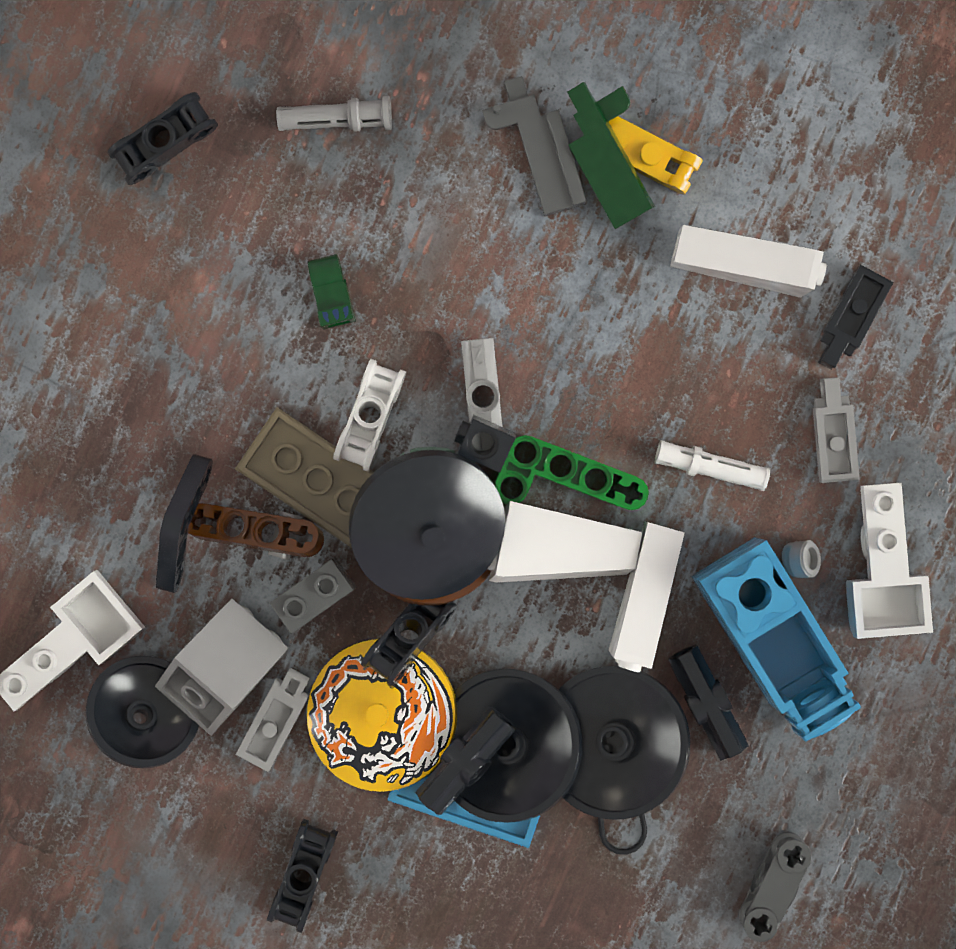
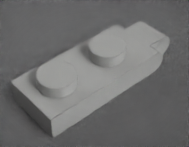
M290 668L284 680L275 679L235 755L267 772L271 770L309 698V694L304 692L310 680L309 677Z

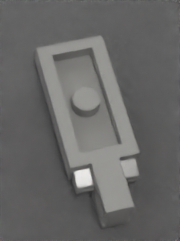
M839 377L820 379L821 398L814 399L813 408L819 483L859 480L853 405H850L849 396H841Z

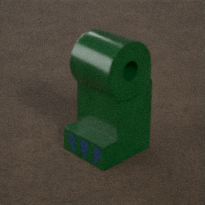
M334 254L308 261L320 327L325 330L356 322L347 282L344 279L338 255Z

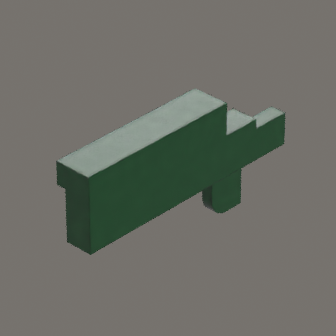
M582 82L567 91L577 110V113L573 116L584 136L570 143L569 147L613 227L617 229L655 207L609 124V121L628 110L630 97L624 86H621L596 102L586 83Z

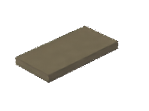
M276 407L235 469L351 547L348 524L351 507L360 488L374 472L372 470L369 472L364 471L363 466L345 459L340 461L334 460L335 445Z

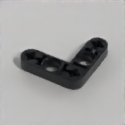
M197 454L192 455L165 512L159 537L156 575L157 589L176 593L179 588L185 566L188 526L208 484L213 465L211 458Z

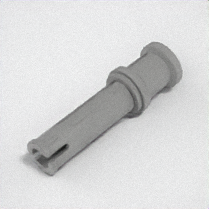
M383 96L382 100L359 101L358 98H351L347 103L333 105L279 106L276 110L279 131L349 127L350 130L357 132L362 127L383 126L385 130H392L390 96Z

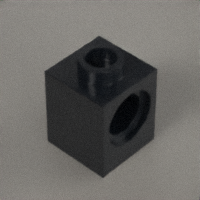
M473 414L470 423L462 421L454 442L460 444L458 447L459 455L501 472L516 436L515 432ZM481 432L490 434L494 439L493 446L486 451L476 449L472 444V439L476 434Z

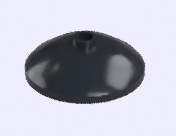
M153 656L128 657L106 668L92 685L85 708L86 724L94 743L113 761L132 768L162 766L180 756L196 736L199 725L155 687L171 662ZM142 713L146 717V722L142 724L137 723L133 718V714Z

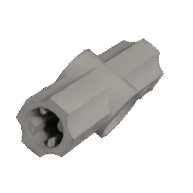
M494 338L461 341L469 423L474 414L503 427ZM481 385L490 387L494 393L492 402L486 406L476 404L472 398L474 389ZM481 432L473 437L472 444L476 449L486 451L493 446L494 439L490 434Z

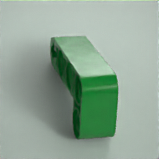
M527 435L519 436L514 440L495 482V487L499 492L502 502L508 504L510 501L517 503L523 501L529 492L535 475L628 510L641 508L648 500L649 495L646 483L634 475ZM520 442H529L535 448L536 454L530 463H520L514 456V449ZM556 455H563L570 461V470L563 477H556L550 471V461ZM594 468L601 470L605 476L603 487L595 491L589 489L585 484V475ZM613 475L619 476L615 484L629 487L632 482L635 483V491L640 493L638 499H631L627 504L624 502L626 496L613 490L612 498L607 497L606 494L613 484ZM511 476L518 478L522 483V492L519 496L512 499L503 496L500 489L502 481Z

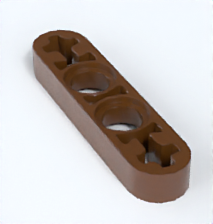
M205 503L198 504L188 526V534L200 540L300 557H312L318 554L324 545L322 530L310 521ZM205 516L211 521L217 522L216 528L206 524H201L198 527L195 525V520L202 519ZM235 518H242L244 522L243 531L235 537H230L227 532L229 522ZM270 523L277 524L279 528L277 538L272 542L265 543L262 539L263 528ZM289 532L299 536H305L308 532L313 536L311 542H305L303 546L297 540L289 538Z

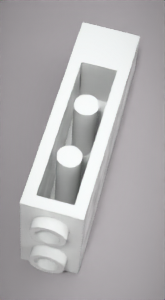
M682 225L678 231L670 267L801 298L815 290L816 285L821 286L827 264L821 262L823 251Z
M510 501L504 508L505 531L501 547L495 559L487 568L491 570L489 581L496 583L627 575L636 569L642 532Z
M644 521L636 569L630 572L609 646V652L615 658V662L618 663L619 667L635 672H640L642 666L652 669L684 532Z

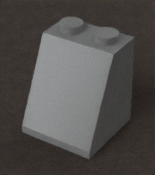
M231 599L173 659L155 687L212 736L278 662L288 647L282 643L281 638L275 632L267 630L259 623L247 607L239 605L235 600Z

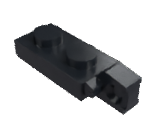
M861 264L857 267L823 330L824 334L820 341L827 344L818 361L819 364L832 370V368L837 366L842 354L849 357L852 356L854 350L860 347L894 282Z

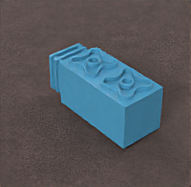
M754 537L691 576L768 703L781 714H786L784 715L785 719L792 725L793 732L806 742L811 738L831 731L861 708L859 702L852 698L854 696L852 691L845 687L847 683L843 677L849 674L767 540Z

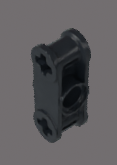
M197 92L181 97L166 111L132 134L120 139L108 149L107 153L110 158L116 159L125 172V181L128 185L144 180L155 169L177 156L195 142L204 139L218 127L216 120L210 119L199 103L200 96ZM190 113H192L197 122L194 121ZM169 130L170 140L167 145L157 147L155 144L156 136L161 131Z
M453 601L440 605L409 603L384 635L370 647L361 662V666L365 669L372 668L387 679V685L393 688L402 679L412 662L434 635L447 624L454 614L457 604ZM411 630L418 635V638L413 640L406 639L401 635V632Z
M303 818L291 850L293 852L281 886L276 892L266 921L273 922L278 920L296 927V931L302 933L314 901L312 899L325 863L327 864L338 834L337 830L333 829L331 832L309 825V820ZM298 869H304L309 872L312 880L300 882L295 878L293 872Z

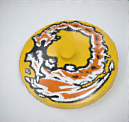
M368 640L354 644L336 654L317 676L307 704L308 732L320 760L342 781L369 791L398 790L422 780L442 762L440 760L441 755L452 743L455 736L457 703L447 675L439 664L424 651H421L412 662L402 679L393 688L389 687L387 679L372 668L365 669L361 666L365 654L376 642V640Z

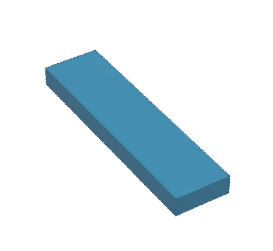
M431 773L410 786L392 790L389 793L388 801L526 848L530 847L540 817L539 815L520 822H494L469 813L455 801L450 804L442 815H437L428 809L415 793Z

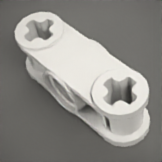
M370 359L349 420L338 440L333 456L334 460L340 461L345 459L363 466L364 471H370L391 409L401 391L406 371L400 370L395 372L377 365L376 360ZM371 407L378 410L381 416L374 423H366L359 417L361 411Z

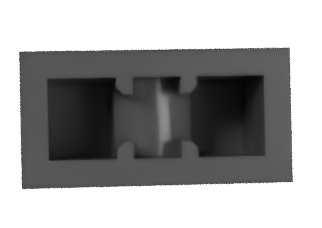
M334 557L269 604L290 634H292L357 587L337 558Z

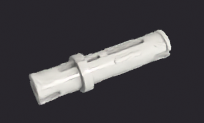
M660 440L655 455V464L684 470L687 475H706L760 491H765L770 477V468L713 455L702 451V448L697 446L688 448Z

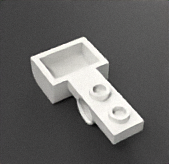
M902 483L860 486L864 524L861 527V547L863 555L867 560L868 579L846 581L851 633L857 639L933 633L929 577L923 574L909 575Z
M98 570L90 573L50 607L62 622L0 674V695L13 711L20 709L43 688L60 677L86 652L100 665L114 656L146 628Z

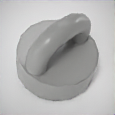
M811 540L795 541L784 546L782 562L790 576L809 578L815 577L819 572L821 556L818 547Z

